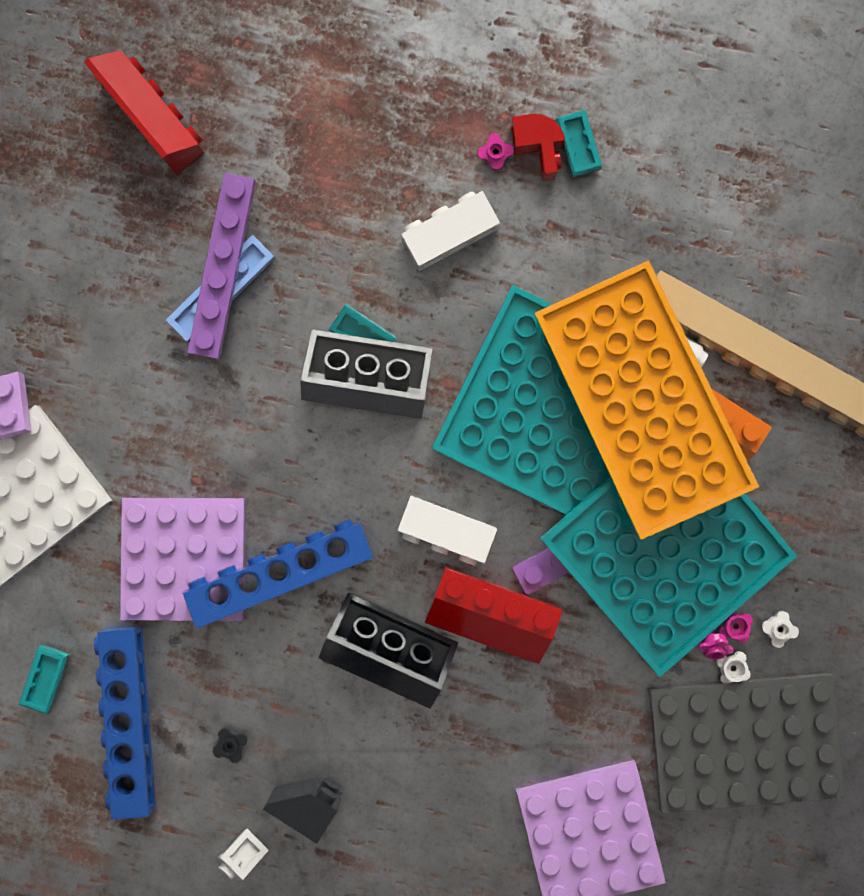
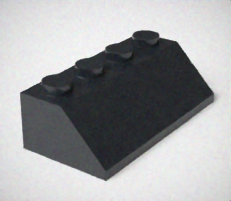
M348 593L326 637L318 658L431 709L442 690L458 642Z

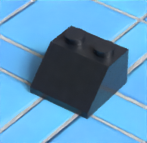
M315 777L274 787L263 810L317 844L336 815L343 793L339 791V787L331 780L324 779L322 781Z

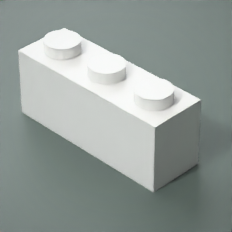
M483 191L477 194L469 192L458 199L459 204L449 209L447 206H443L431 214L432 218L421 223L420 220H417L404 228L406 232L401 234L402 241L419 272L499 229L500 222Z
M411 495L397 531L403 532L402 538L407 541L419 544L420 539L432 543L430 549L445 555L448 554L449 550L461 554L459 560L476 566L478 561L485 563L497 528Z

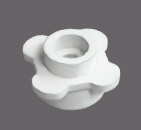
M779 611L776 616L771 617L762 624L763 632L772 639L771 644L776 648L783 647L784 642L790 638H796L799 634V629L792 625L789 620V614L784 611ZM779 627L783 628L782 632H778Z
M737 651L734 655L716 660L717 666L721 669L722 675L720 680L723 684L747 681L750 678V671L745 662L746 655L743 652ZM735 665L736 670L732 671L731 666Z

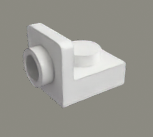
M245 829L230 847L217 858L221 863L219 869L231 881L234 878L243 880L269 850L248 829Z

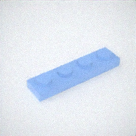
M253 235L243 244L232 301L276 259ZM201 286L166 319L187 342L190 341Z

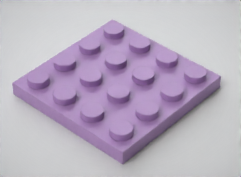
M122 498L120 620L193 621L182 594L185 590L189 589L187 583L202 577H206V580L210 581L219 577L218 571L235 565L236 569L245 567L246 498ZM245 575L239 581L241 588L244 590ZM217 586L211 589L210 596L213 601L221 603L228 598V593L225 588ZM245 609L217 621H243L245 619Z
M634 760L516 789L542 896H616L666 883L637 765Z

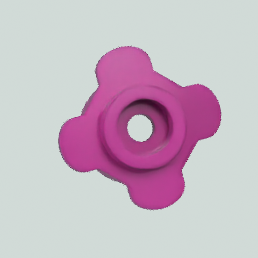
M496 133L491 134L486 145L478 149V157L485 160L494 170H500L507 157L512 156L514 153L513 146L504 143L500 135ZM494 149H497V150L499 151V153H498V154H494V153H493V150H494Z
M734 612L723 622V627L719 629V634L725 635L727 639H736L740 643L747 642L751 631V624L753 623L752 616L748 613L741 615ZM735 623L738 624V628H737V629H734V628H733V625H734Z
M709 634L702 640V644L698 645V650L704 652V657L713 660L726 657V654L734 652L733 647L728 645L727 637L723 634Z

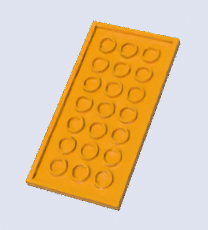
M649 260L535 312V317L640 540L759 488Z

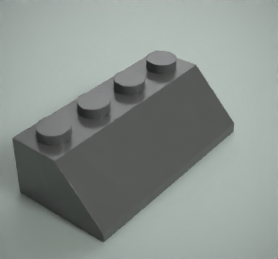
M312 329L300 380L301 400L422 419L433 348Z

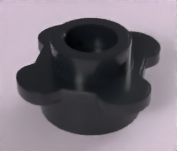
M222 728L218 732L219 740L213 748V755L216 758L225 757L230 759L232 763H238L242 759L241 751L248 741L247 736L244 733ZM232 743L233 747L228 748L227 744Z

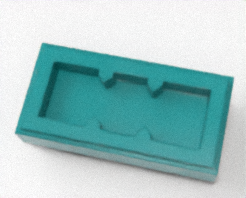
M586 110L557 117L555 122L560 126L565 136L563 149L572 178L601 170L603 166Z
M346 303L328 329L332 333L394 342L396 336Z
M45 645L38 646L18 705L44 714L51 713L71 654Z

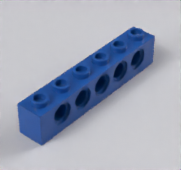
M351 519L334 525L335 531L324 535L323 531H318L306 536V543L296 547L291 542L276 548L278 554L268 558L263 553L248 559V566L236 569L235 565L224 568L217 572L219 577L207 581L206 577H202L187 583L189 589L185 590L182 594L196 629L372 559L373 556L360 523L356 522L353 524ZM332 540L343 542L344 551L341 555L333 557L328 554L327 546ZM310 551L314 553L316 560L313 566L303 568L298 564V557L302 552ZM282 563L285 565L287 573L282 579H274L269 575V568L272 564ZM253 575L257 579V587L252 591L242 589L239 583L242 576ZM217 586L225 588L228 598L221 603L213 601L210 596L212 588Z
M143 626L105 628L97 632L98 637H95L94 651L96 655H99L100 667L96 673V680L98 686H101L102 698L99 700V714L101 717H104L101 744L103 748H106L107 757L103 765V774L105 779H108L109 791L106 793L105 800L106 808L111 811V820L149 817L156 808ZM115 652L121 653L124 656V667H120L114 662ZM117 683L123 684L127 688V697L118 695L116 691ZM120 714L128 717L130 721L129 728L120 725L118 721ZM121 746H127L131 749L132 758H126L122 755ZM123 777H129L133 780L134 789H129L124 785Z

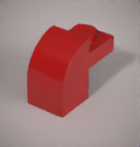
M528 114L513 116L510 128L514 156L538 152L542 182L554 180L558 172L557 170L561 169L560 152L554 150L562 149L565 136L562 129L553 119L545 115Z

